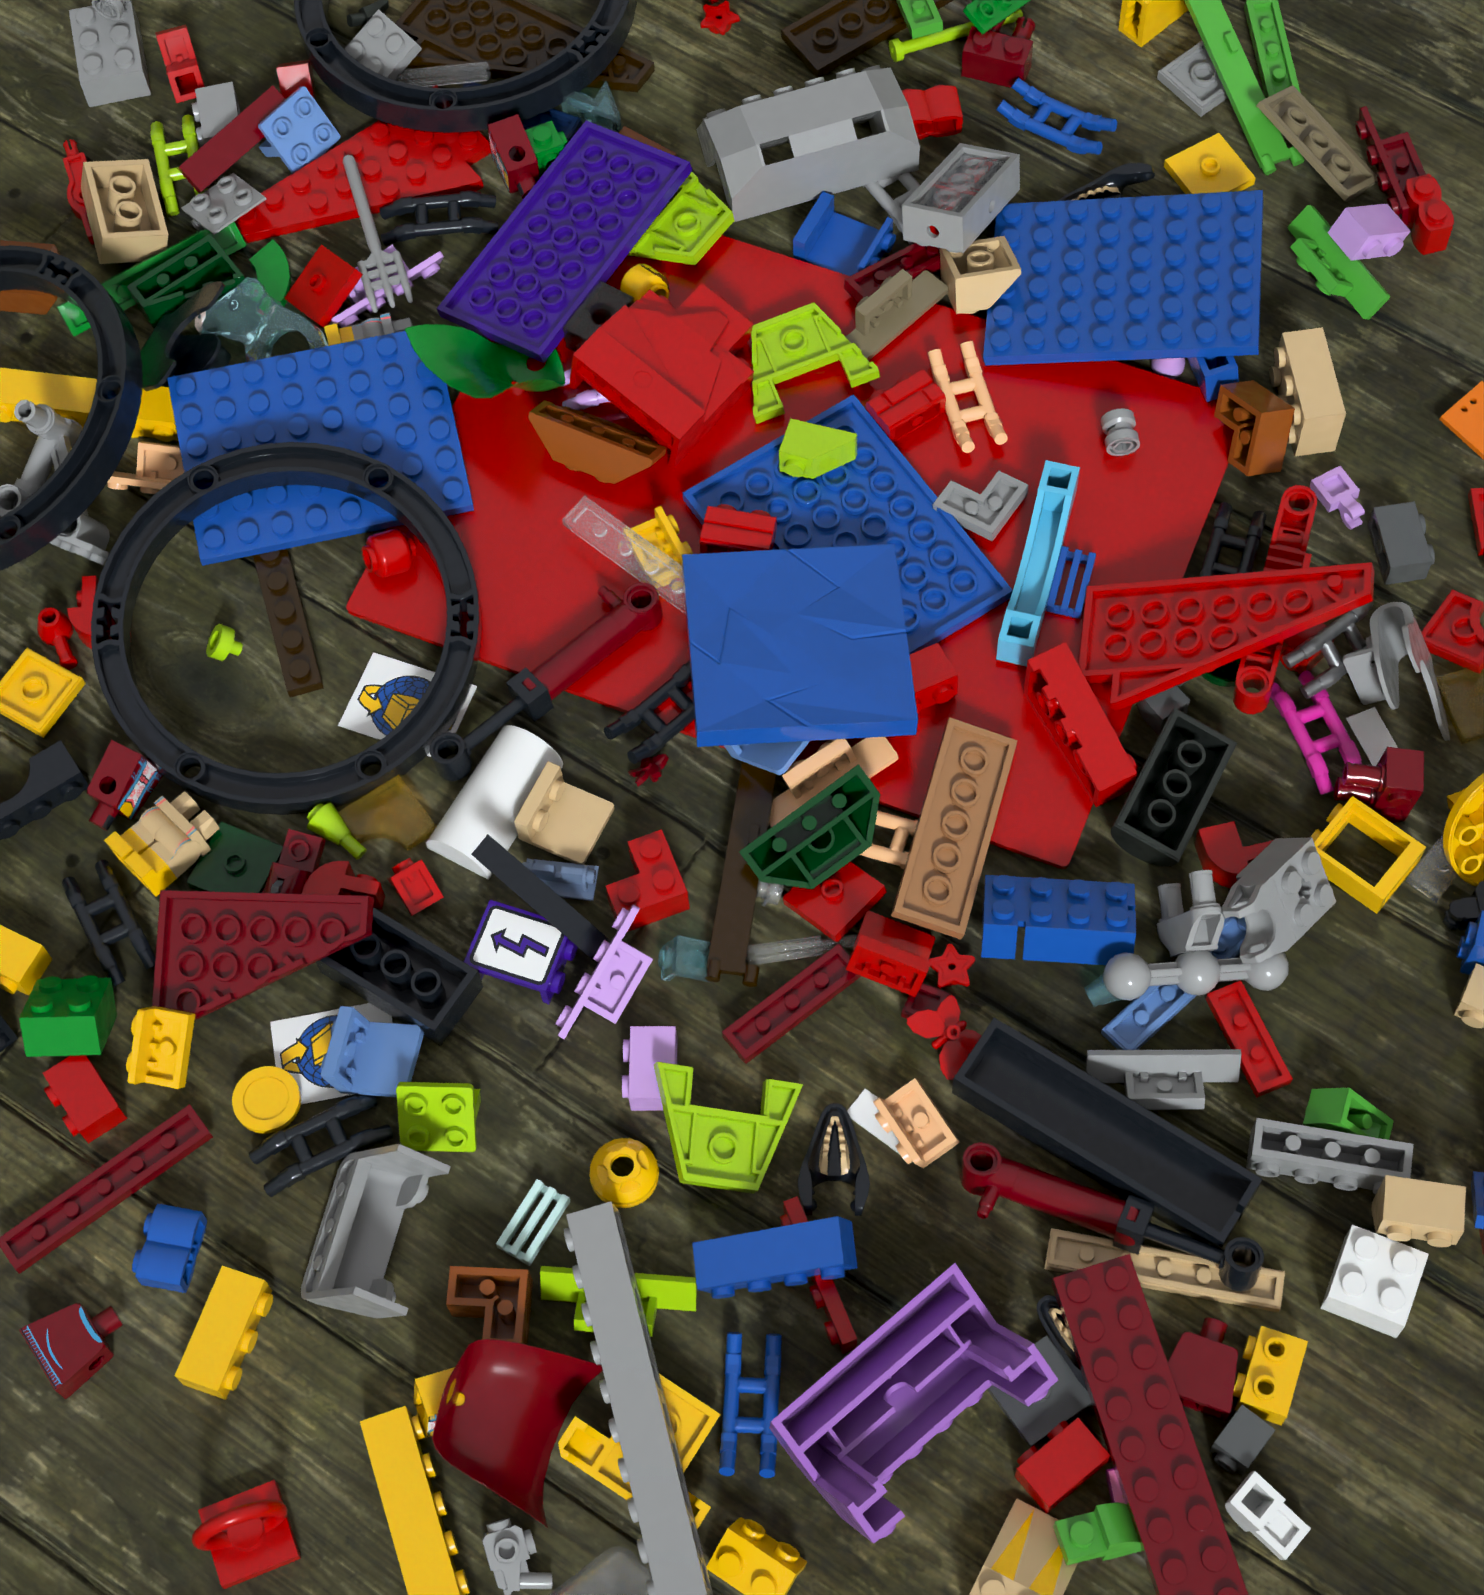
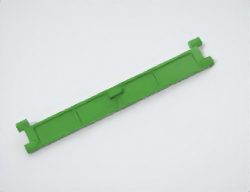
M1184 0L1264 175L1272 174L1277 170L1274 164L1290 159L1293 166L1303 163L1305 161L1304 157L1294 146L1287 147L1281 132L1256 106L1265 97L1221 0Z

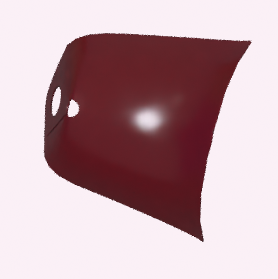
M481 1339L470 1343L451 1373L443 1391L432 1436L435 1449L452 1466L528 1513L548 1528L543 1509V1491L550 1456L559 1431L573 1402L585 1386L603 1371L602 1365H596V1363L558 1352L505 1340ZM454 1379H456V1384L451 1399L448 1403H446L450 1386ZM462 1392L465 1396V1402L461 1406H456L455 1403L458 1395Z

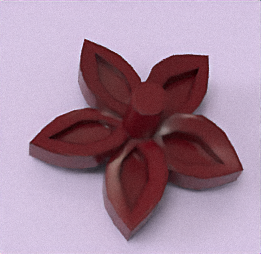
M660 754L653 758L646 757L641 760L640 767L632 769L628 773L632 777H637L635 783L638 787L648 777H650L652 782H656L662 776L661 770L666 766L669 758L666 754Z

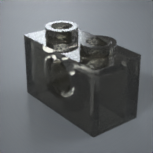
M599 281L563 328L566 348L576 352L603 325L601 323H605L625 304L627 307H630L634 303V297Z

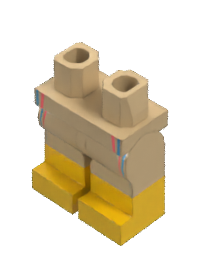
M185 791L170 803L161 796L154 802L156 806L146 810L141 815L139 821L122 835L115 831L104 840L118 860L155 897L160 894V890H165L192 866L200 854L204 857L211 851L206 840L220 829L205 810L190 822L188 821L200 808Z

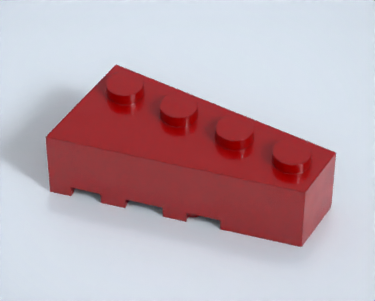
M1061 643L1028 659L1024 695L1095 807L1130 791L1138 773L1136 762L1129 753L1125 752L1115 729L1107 719L1067 643Z

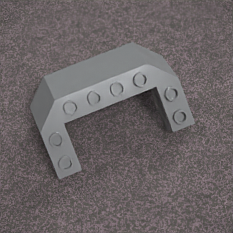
M880 65L863 69L858 73L855 72V68L836 73L837 79L824 82L823 77H818L804 82L805 88L793 91L792 86H786L774 90L773 97L762 99L760 94L743 99V105L727 111L723 108L707 113V117L702 119V123L696 130L707 167L713 166L715 163L717 165L728 207L733 212L734 222L818 199L822 191L832 195L919 170V141L909 105L891 67L880 68ZM869 120L872 136L857 139L854 124H862ZM790 143L794 158L765 166L762 150Z

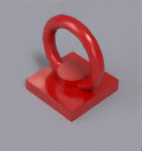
M275 1480L198 1510L202 1524L193 1532L192 1544L199 1550L211 1551L221 1587L224 1589L301 1559L287 1515L288 1510L283 1502L278 1483Z

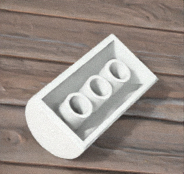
M504 726L426 842L427 848L489 880L493 873L471 854L487 834L508 851L518 835L514 820L547 761L562 768L563 761L559 754L533 733L517 726Z

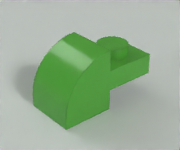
M1125 1503L1097 1505L1093 1512L1058 1520L1053 1525L1066 1566L1099 1557L1102 1558V1561L1141 1552L1140 1540Z

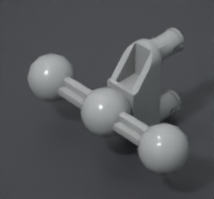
M1200 870L1189 873L1193 906L1187 912H1184L1180 883L1164 884L1157 887L1162 919H1159V923H1157L1158 937L1169 950L1170 957H1177L1176 961L1148 964L1139 955L1125 952L1120 953L1108 961L1104 968L1103 981L1106 990L1115 998L1129 1001L1142 996L1149 986L1177 985L1185 993L1200 996L1209 993L1219 981L1245 980L1253 988L1269 991L1276 989L1284 982L1288 976L1289 962L1284 952L1275 954L1258 964L1242 963L1241 958L1217 959L1211 953V951L1218 949L1217 944L1225 919L1222 907H1220L1219 903H1216L1212 870Z

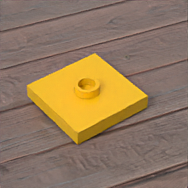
M1220 133L1164 161V168L1185 194L1242 191L1254 185L1256 179Z
M27 647L0 681V714L44 738L86 683L82 677Z

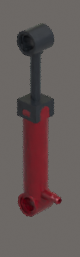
M635 583L625 591L623 601L606 586L600 587L598 595L611 608L609 612L530 672L525 667L506 683L513 700L463 739L456 733L448 732L442 733L432 741L430 755L439 775L449 781H456L466 777L472 767L471 750L522 710L536 722L554 708L552 700L637 633L657 627L662 620L663 612L655 587L649 583ZM456 754L455 757L446 759L448 756Z
M974 1143L967 1147L964 1152L960 1181L966 1191L973 1195L982 1196L976 1212L977 1216L981 1219L988 1218L1000 1196L1114 1238L1112 1246L1139 1255L1144 1239L1148 1238L1219 1264L1218 1269L1221 1281L1226 1287L1235 1291L1249 1290L1254 1287L1258 1280L1264 1262V1253L1261 1246L1250 1238H1234L1228 1242L1224 1250L1152 1224L1154 1203L1132 1195L1128 1196L1127 1201H1123L1002 1157L1000 1152L988 1143ZM982 1167L985 1168L986 1171H979L975 1168ZM1235 1262H1243L1248 1267L1239 1266Z

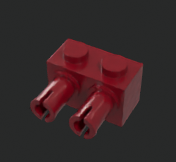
M1019 17L1016 20L1012 36L999 33L1005 20L985 34H981L976 27H971L962 52L961 76L1011 88L1018 77L1026 82L1032 62L1033 41L1030 39L1036 27L1035 22L1028 18L1025 27H1022L1025 17Z
M1387 747L1376 766L1346 762L1342 778L1337 777L1335 781L1334 800L1348 801L1354 796L1391 823L1405 821L1424 791V751Z

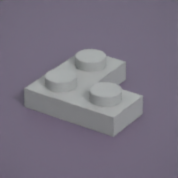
M1001 471L996 473L981 494L954 481H950L933 503V509L937 511V507L951 514L960 526L993 541L1028 494V484Z

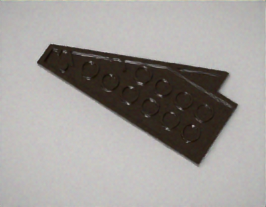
M414 0L395 23L422 48L406 68L486 76L491 79H508L541 65L566 48L584 29L526 0ZM621 47L607 68L586 87L608 89L609 86L610 90L638 92L654 73V62Z

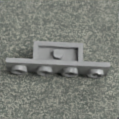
M1241 1049L1087 1050L1086 1073L1102 1083H1124L1125 1096L1147 1110L1204 1109L1205 1092L1203 1082H1238L1242 1054Z

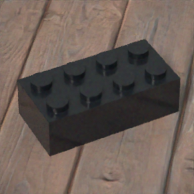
M373 908L372 935L316 962L322 974L400 1022L418 1025L423 1029L424 1036L439 1046L443 1044L483 988L478 970Z

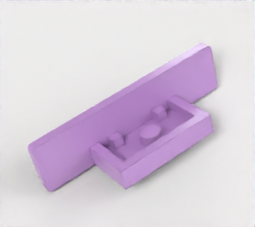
M392 244L383 251L390 254L396 251ZM441 251L412 269H409L403 261L411 288L414 286L412 284L413 280L421 275L424 279H427L441 269L439 264L444 258ZM391 262V263L385 264V266H389V265H392V264H395V263H394V262ZM377 267L367 269V271L375 270ZM398 272L388 275V277L398 275ZM361 278L348 295V299L353 306L332 318L329 325L337 324L338 328L352 326L359 321L357 316L368 309L370 313H373ZM376 278V279H373V280H370V281H371V282H374V281H378V280H381V279H380V278ZM401 283L391 286L393 293L395 292L397 296L404 294ZM384 289L374 291L377 309H380L387 303L385 301Z
M632 904L629 910L621 909L612 925L617 930L610 943L603 940L593 957V960L599 962L592 975L585 972L574 990L575 993L579 994L577 1001L572 1008L566 1005L555 1023V1025L561 1027L558 1032L560 1038L565 1039L583 1006L616 1024L653 958L622 941L640 910L636 905Z

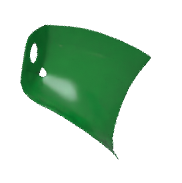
M424 324L405 328L414 351L425 366L450 387L474 398H492L512 387L529 392H542L565 385V374L556 349L547 358V362L542 369L531 371L527 368V361L530 357L504 345L490 342L474 331L441 324Z

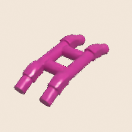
M1304 671L1299 675L1298 679L1302 685H1305L1313 680L1314 676L1310 671ZM1274 682L1270 698L1274 701V705L1279 710L1281 716L1284 717L1302 751L1320 795L1333 791L1334 788L1328 775L1329 771L1321 753L1339 747V752L1345 764L1346 762L1362 764V759L1354 741L1351 740L1332 705L1327 690H1322L1311 697L1314 705L1297 711L1288 693L1284 692L1279 684ZM1323 717L1331 735L1312 741L1304 724Z

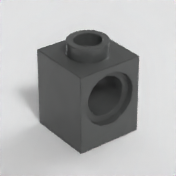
M1241 1405L1209 1451L1215 1455L1214 1461L1221 1468L1231 1474H1234L1236 1471L1243 1476L1276 1429L1244 1405Z

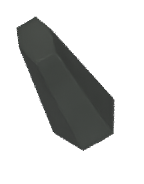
M388 0L376 1L360 8L359 13L348 14V26H362L363 28L378 9L384 13L389 8Z

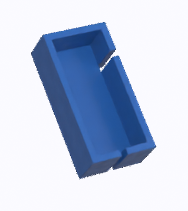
M985 875L981 957L1015 960L1018 927H1025L1022 960L1107 965L1108 961L1117 954L1124 952L1134 954L1136 939L1135 884L1048 879L1044 877Z

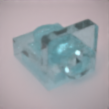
M677 935L661 948L658 956V966L662 968L661 980L670 981L674 977L680 976L710 982L705 979L711 942Z

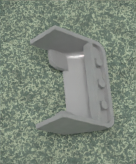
M401 1144L347 1155L340 1164L301 1285V1297L317 1305L376 1319L406 1316L408 1308L395 1303L396 1294L393 1283L384 1279V1275L404 1209L421 1203L429 1190V1177L449 1174L451 1166Z

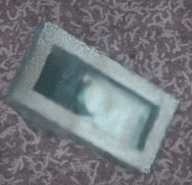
M607 81L604 82L595 98L583 92L578 93L575 91L563 98V103H561L562 112L581 118L582 124L587 120L617 133L622 129L620 112Z

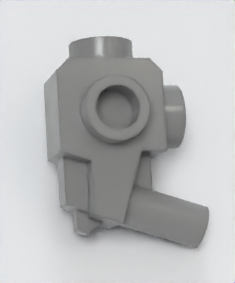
M510 1518L486 1525L488 1533L484 1534L482 1544L489 1568L494 1573L497 1587L503 1589L504 1595H511L513 1591H520V1589H552V1572H529L526 1560L530 1559L529 1555L537 1553L530 1529L522 1531L521 1527L511 1524Z

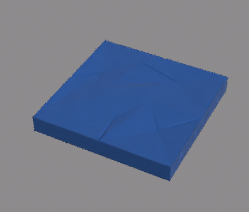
M895 544L682 554V575L697 747L916 735L918 714Z

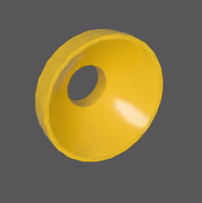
M619 1138L605 1143L598 1149L590 1164L589 1176L595 1194L603 1202L612 1201L617 1208H629L643 1203L652 1195L659 1181V1168L654 1154L645 1144L631 1138ZM619 1157L630 1158L634 1163L633 1171L627 1176L615 1175L611 1170V1165L615 1159Z

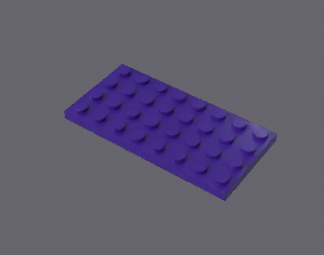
M586 120L436 308L440 317L544 363L693 171L690 162Z

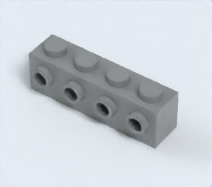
M1256 1118L1250 1132L1246 1169L1256 1170V1174L1264 1177H1277L1279 1174L1293 1176L1296 1181L1305 1184H1316L1318 1181L1334 1183L1335 1188L1346 1191H1353L1357 1188L1373 1190V1193L1376 1195L1385 1175L1411 1178L1414 1144Z

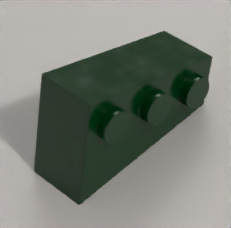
M211 234L127 286L138 309L153 329L163 315L173 313L209 283L221 281L225 285L217 301L233 289L236 290V293L219 302L216 301L206 311L208 313L230 307L234 301L245 302L254 299L244 275Z

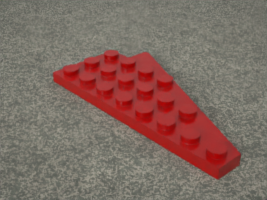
M378 120L263 191L261 194L266 197V200L234 222L245 243H250L359 218L343 165V158L346 155H352L356 160L372 214L380 213L379 209L381 207L391 204L394 200L402 197L412 196V198L460 193V191L466 190L477 191L484 188L483 181L470 166L491 154L490 142L479 131L428 132L403 128Z
M1369 562L1087 586L1079 667L1088 684L1112 682L1110 704L1114 711L1121 710L1372 602L1374 591L1373 564Z

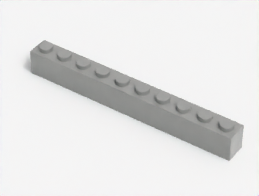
M610 1201L567 1214L569 1227L564 1229V1237L569 1251H575L578 1265L572 1266L576 1285L578 1289L584 1288L587 1302L581 1304L583 1317L587 1327L593 1326L596 1340L590 1342V1347L596 1365H602L605 1379L599 1380L600 1390L606 1404L611 1403L614 1418L609 1419L610 1432L615 1443L620 1442L623 1457L618 1459L620 1474L624 1483H630L633 1497L628 1498L627 1503L633 1523L639 1522L642 1538L637 1539L639 1555L643 1564L649 1563L652 1579L646 1581L648 1594L713 1595L620 1212Z

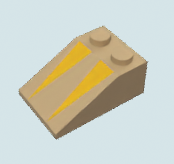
M1016 1498L969 1595H1064L1078 1563L1067 1566L1065 1564L1053 1529V1525L1058 1519Z

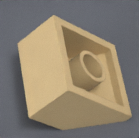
M1005 236L975 240L964 253H952L940 248L941 281L948 286L947 295L956 314H973L979 310L989 309L1021 275V267Z
M1385 1175L1372 1201L1371 1211L1375 1231L1377 1234L1387 1235L1389 1239L1394 1241L1418 1239L1427 1241L1429 1245L1434 1247L1456 1245L1464 1233L1466 1187Z

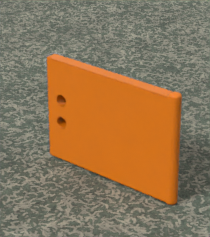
M1481 381L1447 410L1439 420L1484 460V382Z

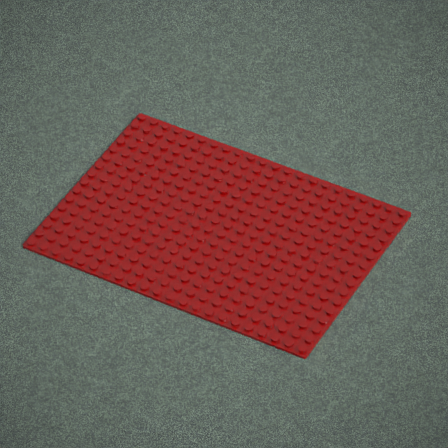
M722 235L696 265L627 255L555 349L559 354L563 370L571 369L573 354L588 338L625 304L627 307L631 306L621 296L620 286L625 273L637 264H647L667 278L670 289L668 300L672 303L673 308L677 309L702 283L709 289L718 291L723 296L725 302L735 310L743 311L753 325L814 302L841 329V333L846 337L856 328L855 308L858 302L844 289V281L850 277L848 275ZM935 304L869 360V362L872 361L878 367L880 378L851 388L840 361L774 385L784 407L785 414L756 424L753 415L754 396L751 382L750 388L674 469L668 465L671 450L666 447V454L651 467L615 484L600 482L595 476L582 471L570 470L564 464L554 461L528 418L529 412L544 400L552 402L556 406H562L563 401L576 397L577 394L586 390L594 389L584 380L575 390L569 384L542 392H529L512 387L492 398H474L460 392L452 406L474 511L450 515L447 518L456 529L466 549L475 576L482 621L479 661L518 674L525 667L530 672L611 610L598 595L600 587L606 586L623 601L625 591L630 586L641 582L649 583L625 540L624 531L654 519V508L661 506L666 516L671 514L674 517L679 528L677 536L681 543L686 541L693 554H700L699 541L702 524L683 501V492L784 435L790 419L806 422L853 394L866 409V402L875 391L879 389L886 391L896 385L897 380L906 373L914 374L924 369L933 379L928 356L929 351L941 349L944 365H946L951 383L968 378L960 344L973 341L982 369V375L1008 439L1002 445L996 444L993 437L987 431L984 418L967 422L966 426L975 448L973 451L965 453L953 436L951 424L945 410V413L894 442V444L937 497H939L950 481H954L981 494L998 471L1028 484V494L993 541L962 527L1012 590L1022 560L1037 491L1046 460L1080 467L1077 491L1062 546L1069 547L1068 551L1075 552L1076 549L1083 550L1082 554L1089 555V552L1096 553L1089 586L1184 578L1229 462L1227 461L1234 430L1214 417L1217 399L1206 402L1199 387L1118 361L985 366L983 352L986 319L970 314H956L952 308ZM750 336V340L739 350L735 357L743 358L753 370L752 336ZM488 339L490 342L499 344L491 339ZM530 357L527 361V368L531 371H538L545 366L547 360L542 363ZM974 391L955 395L960 410L979 406ZM611 402L600 403L598 406H592L584 410L580 409V411L644 434L657 441L658 444L665 446ZM1114 409H1129L1134 412L1136 421L1134 430L1138 432L1140 447L1129 455H1110L1107 453L1104 440L1107 435L1102 430L1101 418L1105 413ZM405 525L387 528L386 531L397 528L406 537L413 539L416 547V556L412 557L411 568L406 572L386 578H380L374 572L370 573L366 568L346 604L347 611L353 616L443 648L446 637L447 604L440 574L431 556ZM1066 560L1055 605L1061 606L1072 565L1071 561ZM1079 564L1069 608L1075 609L1086 568L1085 564ZM683 580L657 591L663 612L662 620L657 627L637 633L568 687L565 692L627 713L672 677L671 675L683 664H686L689 660ZM1009 600L938 642L958 673V694L945 703H936L922 709L918 713L916 735L886 737L899 758L871 777L870 780L880 793L879 804L919 818L944 728L949 717L1018 740L990 844L1059 869H1066L1070 865L1094 803L1024 695L1027 666L996 660L998 638ZM1085 603L1081 619L1045 611L1034 657L1066 642L1079 665ZM462 612L463 624L460 628L462 636L468 638V613ZM690 681L681 690L693 701L692 683ZM1112 682L1090 683L1089 685L1120 739L1133 704L1114 711L1110 704ZM669 697L654 712L668 724L682 710ZM695 720L680 731V733L696 738ZM865 738L846 739V741L853 747ZM829 740L810 741L793 763L802 759L806 760L818 752L820 746Z

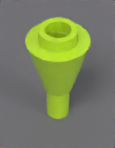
M332 802L326 805L319 803L310 811L307 816L309 820L308 830L338 846L341 845L356 860L366 853L367 849L351 835V831Z

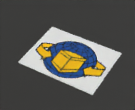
M373 652L338 726L379 740L383 739L414 709L427 690L435 672ZM471 685L464 705L446 733H456L475 693L476 685Z
M371 1003L351 1006L370 1022L393 1023L391 1015ZM339 1009L270 1022L275 1065L290 1073L297 1082L301 1092V1105L354 1095L340 1093L320 1076L322 1060L327 1054L332 1036V1025L337 1019Z

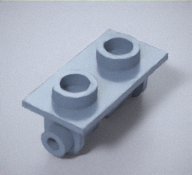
M528 858L526 862L522 863L560 897L594 900L599 866Z

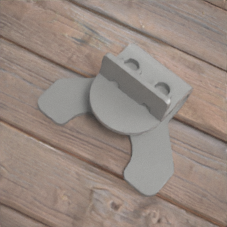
M1390 602L1380 606L1370 618L1371 636L1366 637L1368 649L1343 656V663L1361 703L1367 705L1386 700L1392 710L1399 708L1398 664L1400 659L1408 654L1415 672H1421L1441 734L1445 741L1450 740L1447 717L1435 677L1432 657L1412 609L1403 602Z

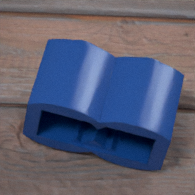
M157 1203L154 1212L147 1215L143 1228L144 1236H147L142 1250L136 1251L132 1263V1271L136 1273L135 1277L141 1285L182 1293L187 1292L207 1225V1219L202 1211Z

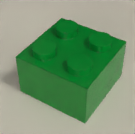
M87 975L74 979H61L56 976L38 979L19 1017L26 1057L101 1055L117 1018L111 977L98 978L97 976Z

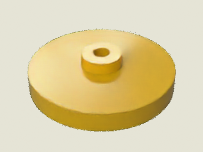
M263 1066L249 1071L239 1080L232 1096L233 1111L240 1123L250 1131L261 1134L274 1133L288 1126L297 1116L301 1106L300 1088L293 1076L284 1069L274 1066Z

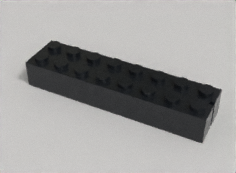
M993 1018L953 1078L952 1094L1127 1200L1128 1196L1132 1195L1154 1203L1153 1217L1185 1236L1218 1248H1223L1261 1184V1177L996 1018Z

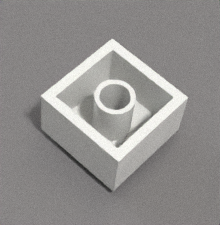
M1352 1224L1344 1238L1321 1309L1397 1338L1406 1325L1429 1254Z

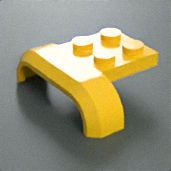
M659 1374L684 1473L721 1414ZM575 1416L558 1442L561 1457L624 1499L632 1498L630 1483L623 1482L618 1466V1459L623 1457L620 1442L615 1443L612 1435L610 1439ZM688 1492L698 1529L711 1507Z

